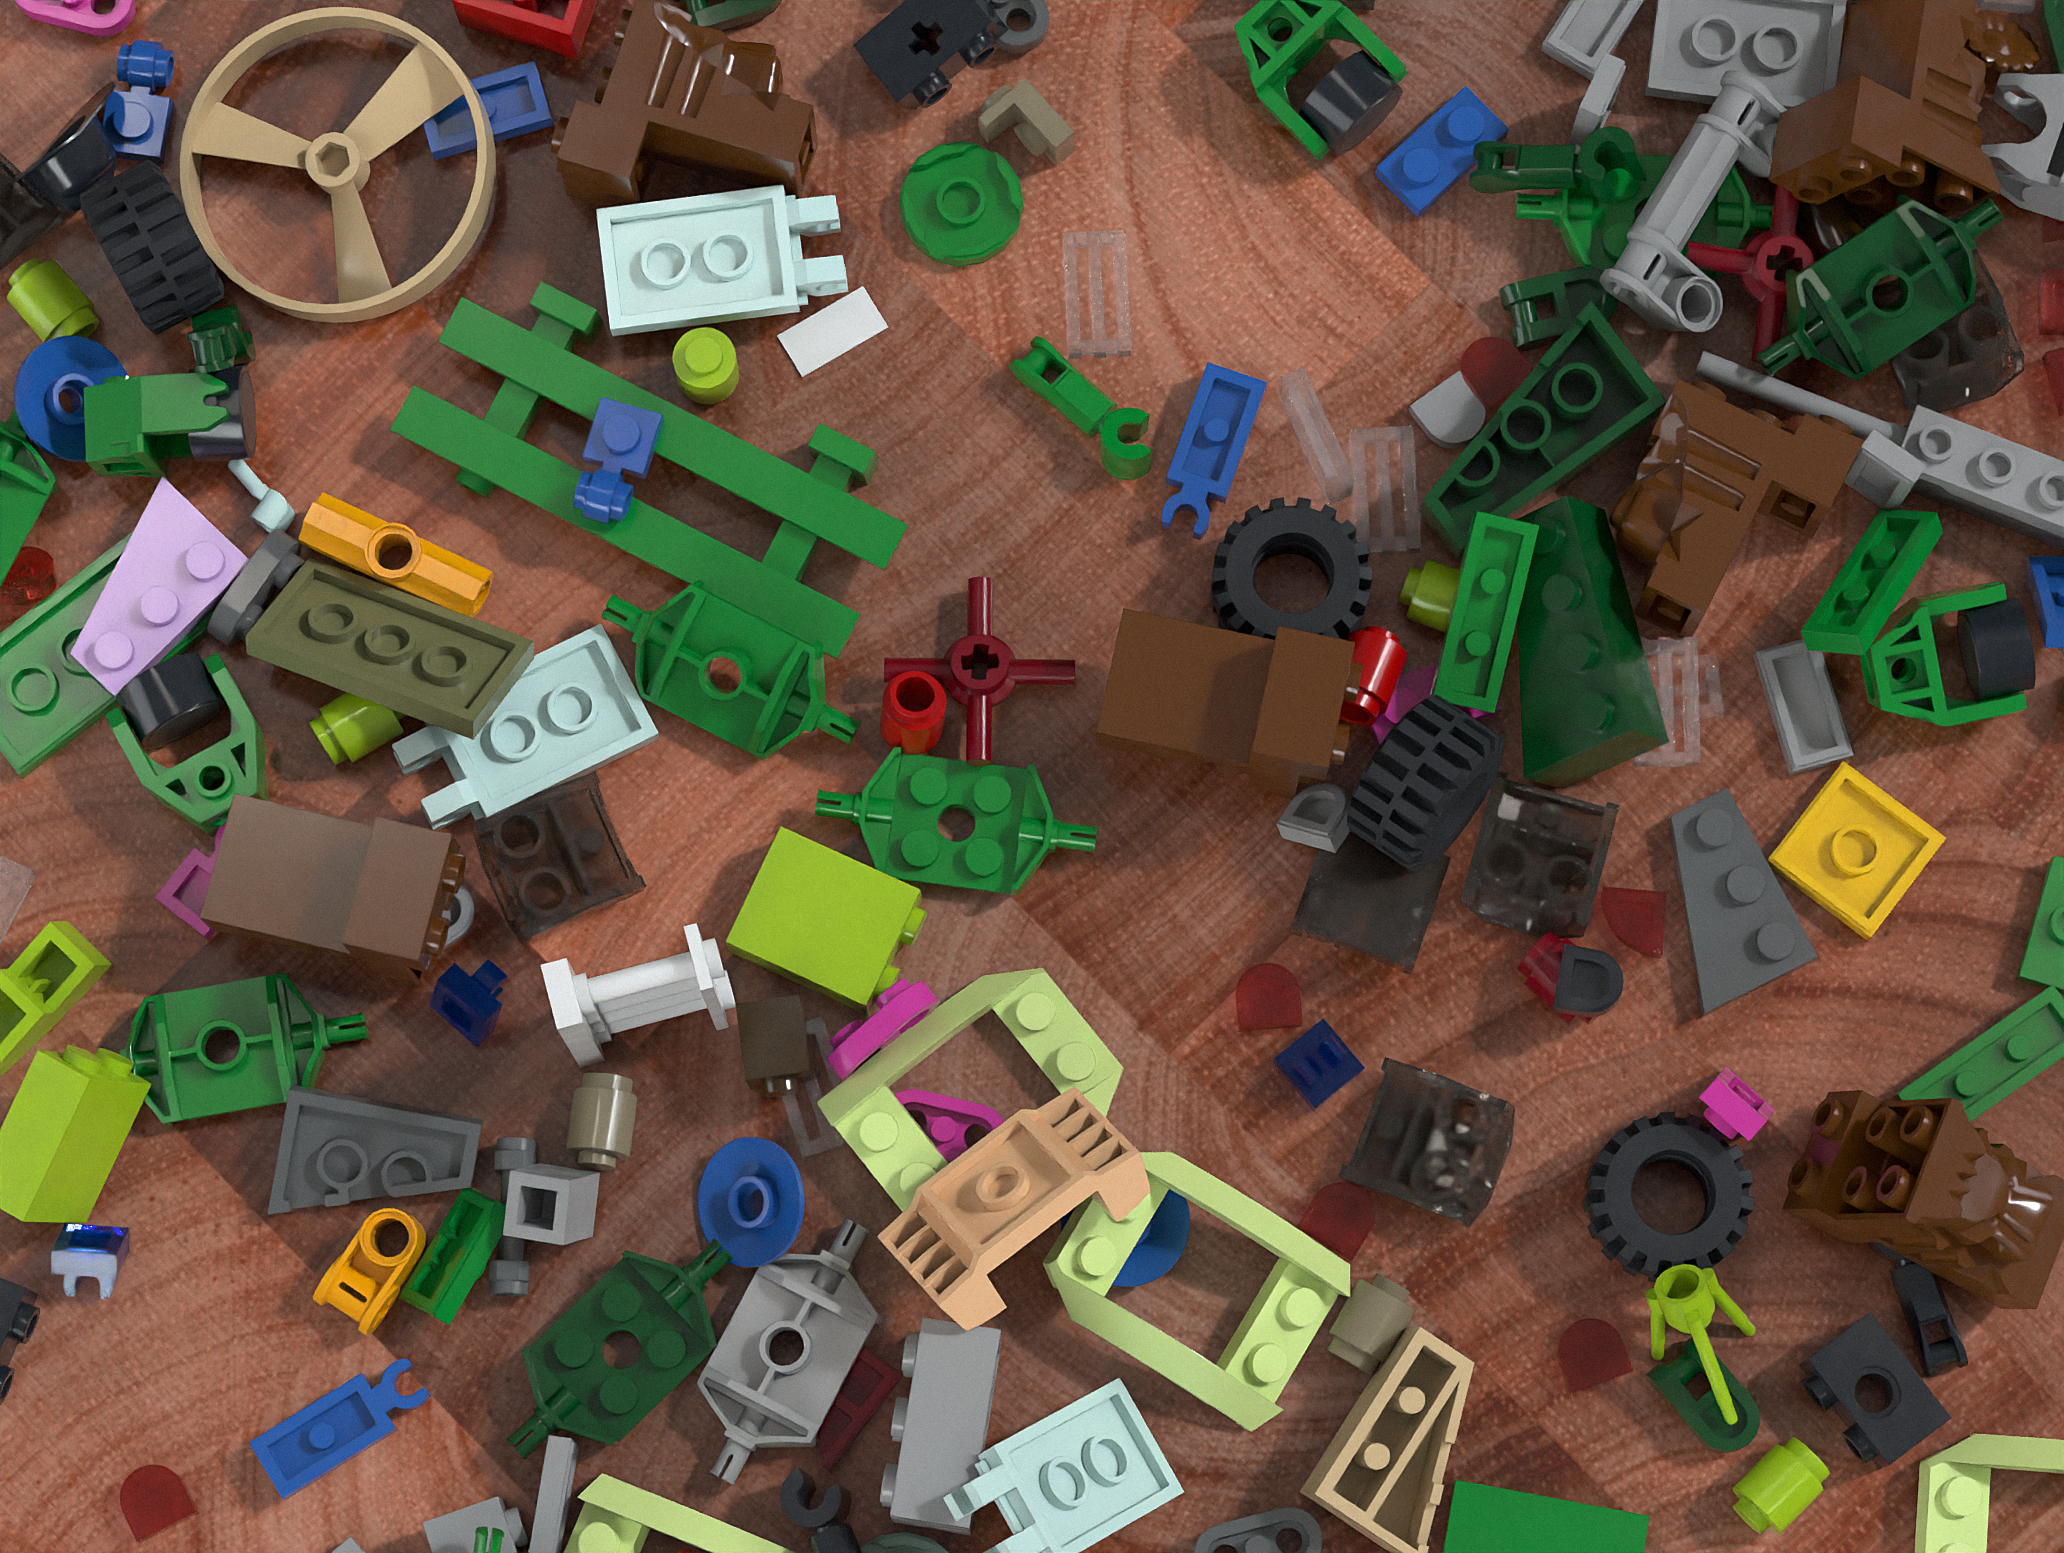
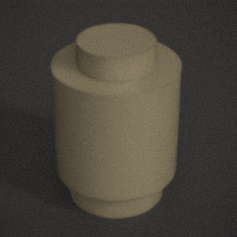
M585 1073L582 1075L581 1087L573 1091L566 1152L578 1157L577 1166L595 1171H614L617 1161H627L630 1159L638 1097L632 1094L633 1080L630 1078L608 1073Z
M1377 1273L1371 1284L1359 1278L1350 1293V1297L1347 1298L1329 1331L1334 1337L1326 1350L1369 1375H1373L1379 1362L1385 1363L1416 1311L1405 1303L1411 1292Z

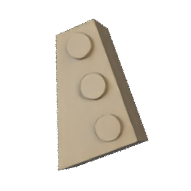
M1406 1327L1385 1363L1381 1362L1300 1490V1493L1390 1553H1428L1429 1546L1426 1545L1436 1505H1440L1444 1485H1442L1451 1444H1455L1474 1362L1422 1327Z

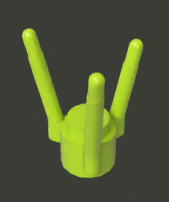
M1688 1264L1672 1266L1657 1278L1654 1288L1648 1289L1645 1293L1651 1310V1355L1655 1360H1661L1664 1357L1665 1320L1678 1331L1691 1334L1726 1423L1730 1425L1735 1424L1738 1417L1705 1328L1712 1320L1715 1303L1746 1336L1755 1334V1326L1719 1285L1712 1268L1701 1270L1694 1265Z

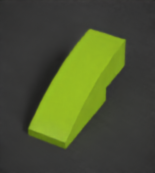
M50 921L8 969H0V1077L41 1040L112 966V963L68 921Z

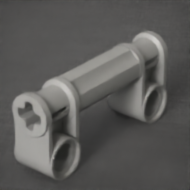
M1725 71L1720 80L1722 90L1707 114H1700L1697 117L1693 128L1637 220L1629 229L1626 235L1629 243L1613 269L1604 270L1599 280L1607 292L1627 304L1649 326L1656 330L1705 332L1718 322L1723 308L1720 288L1680 252L1734 164L1742 173L1749 177H1769L1779 114L1787 109L1773 98L1772 93L1765 85L1740 71Z

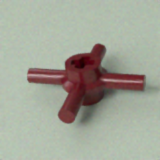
M1776 185L1770 231L1757 236L1744 250L1687 241L1682 254L1697 268L1740 275L1741 283L1746 292L1759 302L1751 360L1757 363L1760 362L1756 358V354L1780 339L1784 306H1787L1786 277L1780 281L1775 280L1776 270H1767L1766 263L1772 258L1777 257L1780 259L1778 268L1793 269L1798 273L1814 263L1809 247L1795 235L1800 200L1795 198L1791 191L1779 185Z
M972 577L968 579L967 636L954 642L947 650L944 658H884V683H889L893 678L905 672L921 671L932 676L940 684H943L948 694L956 702L967 707L966 764L977 767L992 764V707L1006 700L1016 684L1075 685V660L1016 659L1010 647L999 638L993 636V580L988 577ZM974 663L988 665L986 679H972Z

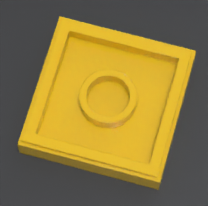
M1843 761L1767 862L1772 870L1868 941L1942 845L1946 837Z

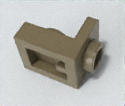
M1026 78L1012 89L1008 85L1000 87L980 107V111L983 114L978 118L979 135L987 144L991 143L1013 123L1017 122L1018 125L1014 128V131L1019 140L1034 156L1039 157L1044 152L1057 166L1075 151L1074 131Z

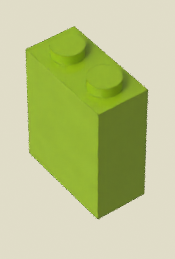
M780 826L725 942L730 953L869 1015L876 999L897 982L900 969L892 966L902 943L911 947L914 945L928 912L919 908L922 902L920 889Z
M67 1045L64 1052L37 1050L0 1129V1209L22 1222H87L151 1086V1083L131 1073L134 1066L132 1061L104 1048H98L95 1055L72 1045Z

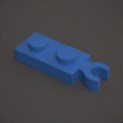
M1207 362L1166 476V484L1180 488L1181 491L1166 501L1162 510V528L1169 530L1174 516L1180 511L1187 510L1194 513L1197 517L1193 538L1201 540L1205 536L1210 520V512L1206 504L1207 499L1210 498L1224 504L1226 503L1266 392L1267 382Z
M400 1359L390 1364L382 1375L381 1383L372 1388L366 1376L360 1373L249 1442L282 1499L287 1500L398 1431L389 1416L391 1412L398 1408L406 1411L415 1410L428 1402L431 1394L425 1387L417 1390L410 1396H402L397 1391L396 1385L399 1377L414 1368L410 1360Z

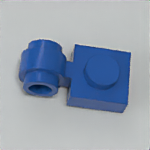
M135 39L132 45L122 44L117 60L118 81L128 82L131 91L113 90L106 102L102 124L115 149L116 158L137 161L149 159L153 163L164 164L174 104L169 97L154 96V93H158L159 86L170 87L174 73L175 57L173 50L163 49L161 42Z
M601 397L582 457L585 462L601 466L602 468H597L595 473L583 471L573 500V507L583 510L585 518L610 524L613 519L622 522L625 520L631 505L634 485L625 483L623 475L625 473L646 479L664 423L662 414Z

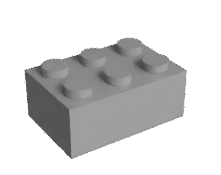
M922 1317L920 1333L907 1332L901 1371H903V1376L912 1377L909 1398H896L891 1427L892 1441L902 1442L898 1464L886 1462L880 1494L882 1506L891 1507L890 1517L893 1523L971 1536L975 1511L956 1521L943 1497L980 1476L975 1464L981 1461L978 1455L985 1451L1002 1345L1000 1329L977 1326L966 1331L956 1322Z

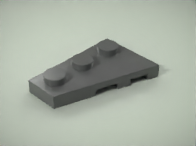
M1728 788L1670 816L1668 823L1680 894L1683 896L1689 930L1688 941L1692 961L1694 960L1701 1017L1816 960L1818 955Z
M292 1085L288 1093L267 1215L290 1212L295 1208L324 1204L325 1207L350 1204L354 1200L392 1196L396 1198L470 1188L473 1182L484 1120Z

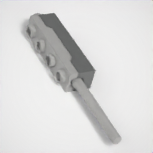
M1703 351L1694 374L1801 416L1807 413L1815 418L1818 415L1834 417L1852 429V436L1866 440L1873 429H1875L1927 465L1910 492L2064 551V461L1919 405L1916 406L1904 427L1895 423L1885 422Z

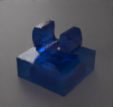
M489 959L471 977L454 963L437 979L429 1006L478 1047L495 1029L503 1005L497 1000L503 992V988L500 985L507 979L508 975Z
M1324 1018L1274 1058L1273 1061L1313 1111L1321 1107L1365 1069Z
M64 1224L51 1250V1274L65 1275L63 1288L67 1296L75 1297L81 1284V1276L96 1277L100 1281V1296L102 1299H109L117 1283L118 1274L129 1253V1228Z

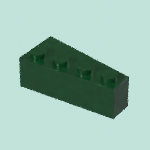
M1591 300L1558 341L1540 359L1537 366L1501 405L1482 431L1475 436L1422 499L1419 512L1456 562L1463 557L1474 510L1515 520L1661 414L1667 401Z
M1567 495L1515 519L1539 525L1517 617L1523 778L1561 789L1669 743L1606 512L1602 508Z

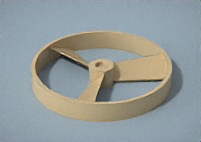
M352 7L318 8L292 14L262 27L235 46L216 65L197 94L187 117L180 150V184L186 213L206 253L214 263L239 287L267 306L297 318L330 323L362 321L395 312L417 301L442 283L461 263L477 239L490 208L496 175V151L488 114L470 79L452 57L431 37L405 21L381 12ZM336 28L372 29L396 35L416 44L343 133L331 132L322 134L313 142H310L221 103L237 79L262 56L286 42L313 32ZM465 95L473 117L477 139V168L470 201L462 220L444 248L418 273L392 288L358 193L368 181L370 174L369 162L459 97ZM202 154L306 169L310 177L324 191L331 195L339 303L316 304L287 299L260 288L236 271L215 241L207 222L200 188Z

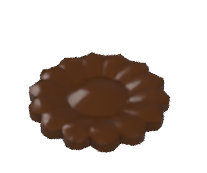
M1982 10L1976 14V24L1965 43L1967 45L1966 49L1980 58L1986 64L1987 69L1996 70L2001 73L2007 71L2010 73L2030 72L2040 59L2037 54L2039 46L2032 40L2031 34L2022 29L2016 21L2006 19L1999 13L1990 14Z

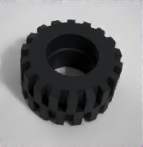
M147 159L80 194L81 211L145 327L155 334H159L224 300V284L159 166Z
M1284 497L1271 499L1269 508L1263 511L1260 510L1258 505L1245 511L1244 520L1240 524L1234 520L1226 530L1225 540L1223 543L1219 542L1214 557L1210 600L1213 613L1217 612L1219 616V628L1275 640L1278 626L1346 640L1347 635L1352 631L1358 630L1362 623L1372 584V567H1368L1367 563L1369 552L1364 541L1357 542L1355 538L1357 529L1348 519L1342 524L1335 519L1337 510L1324 504L1322 510L1318 511L1310 508L1312 499L1298 497L1296 506H1285ZM1297 554L1310 559L1323 571L1328 581V593L1323 602L1309 611L1296 614L1280 612L1269 607L1256 593L1253 586L1254 572L1261 563L1273 556Z
M1431 695L1411 708L1396 723L1371 757L1352 794L1347 816V827L1410 871L1416 872L1438 859L1452 845L1478 810L1498 772L1504 747L1503 738L1439 695Z
M1660 1112L1655 1118L1648 1119L1647 1116L1634 1120L1630 1126L1625 1129L1621 1128L1608 1141L1595 1158L1592 1168L1588 1171L1585 1181L1587 1194L1583 1198L1584 1213H1589L1591 1222L1587 1226L1592 1239L1598 1237L1604 1246L1601 1252L1609 1261L1613 1258L1624 1265L1622 1271L1634 1277L1640 1273L1649 1276L1648 1281L1656 1282L1657 1278L1665 1270L1681 1264L1694 1265L1701 1270L1713 1268L1734 1249V1246L1744 1236L1749 1226L1746 1222L1748 1215L1753 1211L1755 1198L1750 1196L1749 1186L1754 1182L1751 1170H1744L1740 1159L1744 1157V1154L1737 1144L1730 1147L1723 1139L1725 1135L1715 1126L1709 1129L1700 1124L1701 1117L1688 1114L1685 1118L1675 1117V1112ZM1659 1161L1672 1162L1686 1168L1695 1176L1704 1193L1705 1210L1701 1220L1694 1228L1683 1234L1669 1235L1650 1228L1641 1220L1632 1203L1631 1185L1637 1173L1646 1165Z

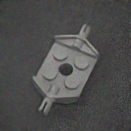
M845 1218L828 1252L822 1249L820 1255L784 1254L776 1261L758 1268L697 1382L706 1400L726 1427L724 1435L729 1438L713 1469L709 1472L712 1475L734 1486L751 1451L755 1452L757 1447L816 1446L818 1441L815 1439V1436L875 1323L880 1326L882 1318L850 1273L853 1268L851 1263L866 1235L870 1232L868 1229L859 1224L856 1225L853 1221ZM795 1331L803 1339L804 1349L801 1357L791 1365L780 1366L773 1363L769 1355V1346L772 1339L780 1332Z

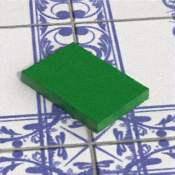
M1455 1480L1442 1553H1644L1650 1516Z

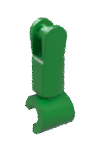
M1035 336L1030 342L1032 349L1022 360L1014 358L1008 366L1012 374L1023 385L1050 403L1088 437L1092 438L1097 433L1100 434L1099 454L1102 465L1108 473L1118 479L1134 480L1150 472L1152 451L1142 443L1125 445L1120 442L1124 439L1140 440L1148 431V413L1141 409L1129 407L1116 410L1117 403L1075 369L1047 340L1040 336ZM1049 367L1060 375L1051 385L1041 377Z

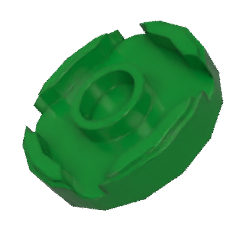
M966 141L940 144L919 156L909 169V174L904 179L899 196L903 229L914 246L936 262L958 267L984 263L1004 251L1019 230L1024 209L1020 180L1007 159L995 151L992 153L988 149L979 147V144Z

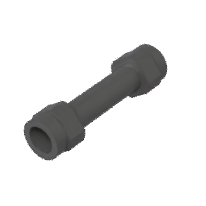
M518 1137L497 1138L494 1170L496 1173L502 1174L500 1203L505 1206L510 1170L536 1164V1140ZM501 1236L498 1242V1260L490 1261V1295L505 1297L528 1296L531 1264L524 1261L525 1239Z

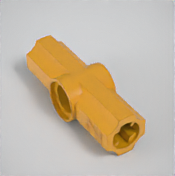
M324 492L312 503L303 520L301 533L298 537V541L302 545L376 579L380 584L472 618L481 611L494 579L492 571L418 537L406 525L395 522L388 523ZM401 545L412 550L410 561L401 569L389 570L381 566L380 562L383 554L391 547Z

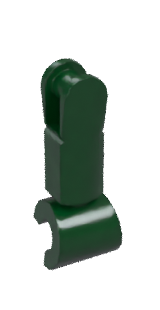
M1607 126L1599 128L1588 135L1581 147L1578 144L1522 145L1481 141L1474 146L1473 157L1478 161L1477 170L1469 175V186L1477 192L1485 194L1523 189L1581 188L1582 179H1585L1595 197L1601 201L1613 203L1615 192L1607 173L1613 169H1624L1633 180H1646V170L1630 134L1620 127ZM1503 166H1515L1514 169H1502Z
M236 305L199 312L191 317L193 331L187 333L188 341L192 342L196 360L194 365L196 374L218 371L234 365L255 361L256 351L251 330L242 332L241 318Z

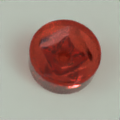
M23 546L0 588V600L11 605H29L47 598L55 590L58 582L52 556L43 549Z

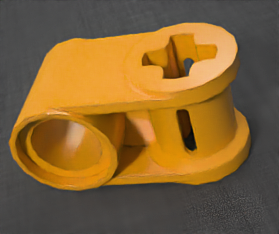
M383 1208L373 1212L364 1221L346 1250L328 1269L315 1290L313 1301L321 1306L330 1303L358 1322V1331L365 1336H369L385 1318L393 1306L401 1287L425 1252L427 1236L422 1224L415 1217L395 1208ZM402 1222L409 1233L408 1244L399 1255L385 1257L378 1246L380 1232L388 1224ZM350 1286L365 1296L367 1301L363 1302L347 1291L346 1287Z

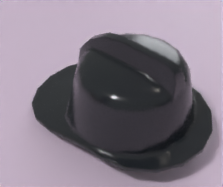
M112 81L99 90L67 123L41 157L11 180L10 184L12 185L19 179L24 178L48 200L57 203L63 210L69 213L79 211L81 209L80 194L114 177L116 169L115 149L96 114L112 94L115 83Z

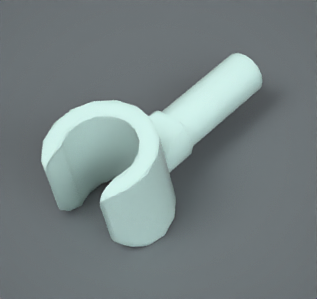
M231 460L228 464L230 470L252 496L260 501L249 517L269 534L276 529L285 532L295 518L294 509L280 493L269 489L266 484H263L243 460Z

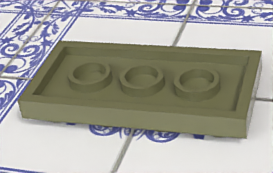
M309 557L247 633L246 653L474 740L533 661L534 641Z

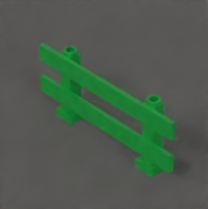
M541 281L529 302L535 315L538 317L531 332L461 297L438 342L506 378L483 420L414 385L390 428L393 433L458 465L460 471L455 481L466 489L488 498L493 489L497 490L500 487L689 585L700 579L705 582L702 589L809 644L814 643L816 640L822 642L823 653L838 660L861 614L801 584L800 581L822 540L883 571L886 570L908 529V524L847 494L854 480L868 486L879 465L874 450L819 423L808 443L811 456L816 459L808 474L571 353L578 338L592 345L604 323L597 309ZM601 397L662 414L664 423L654 451L656 455L784 519L762 562L754 560L633 497L628 514L623 522L613 519L610 524L585 518L583 510L573 507L576 487L583 471L523 441L545 399L547 398L592 422L594 421Z

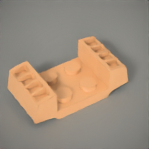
M1074 1086L1036 1110H1019L916 1189L912 1204L877 1237L936 1304L964 1330L969 1331L1007 1308L989 1280L988 1273L1090 1195L1118 1223L1140 1204L1151 1192V1187L1141 1153Z

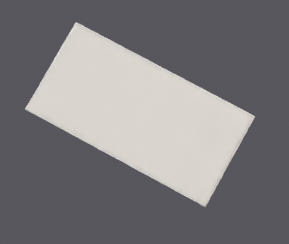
M862 286L782 332L777 337L801 376L804 377L887 329L888 326Z

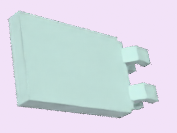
M775 185L596 209L612 336L800 312L799 306L808 305L807 295L818 297L849 292L843 255L803 259L800 235L813 237L841 232L835 195L795 199V195H785L784 185Z
M599 624L535 655L533 661L474 740L425 722L427 727L392 744V748L394 750L393 755L405 777L433 765L443 757L455 783L421 799L422 811L431 829L438 831L463 819L470 812L475 821L485 818L487 823L658 740L659 733L602 624Z
M1119 1377L979 1454L978 1457L981 1461L976 1463L975 1467L980 1476L943 1497L956 1521L993 1500L995 1501L1013 1536L983 1553H1079L1184 1493V1490Z

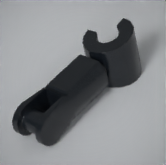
M1867 1242L1871 1250L1881 1258L1895 1260L1897 1268L1891 1269L1889 1272L1925 1376L1928 1379L1935 1377L1936 1369L1956 1363L1959 1368L1967 1366L1968 1358L1965 1347L1950 1313L1937 1274L1878 1242ZM1940 1320L1946 1338L1928 1344L1922 1326Z
M800 1468L790 1473L781 1488L780 1500L782 1509L789 1519L808 1531L816 1533V1535L809 1539L813 1553H862L851 1525L843 1524L849 1515L851 1506L849 1490L840 1484L827 1489L821 1506L810 1510V1499L816 1491L813 1477Z

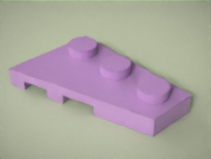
M162 476L70 654L116 698V695L127 683L139 674L157 665L219 604L249 559Z

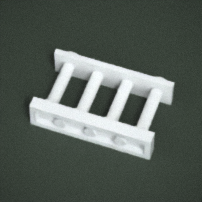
M697 923L684 926L690 949L689 952L589 979L586 973L575 975L567 958L542 964L541 969L556 1028L579 1067L605 1061L601 1043L612 1041L611 1034L702 1009L708 1008L716 1030L728 1028L725 1010L735 1008L736 1003L727 970L723 969L715 938L703 941Z

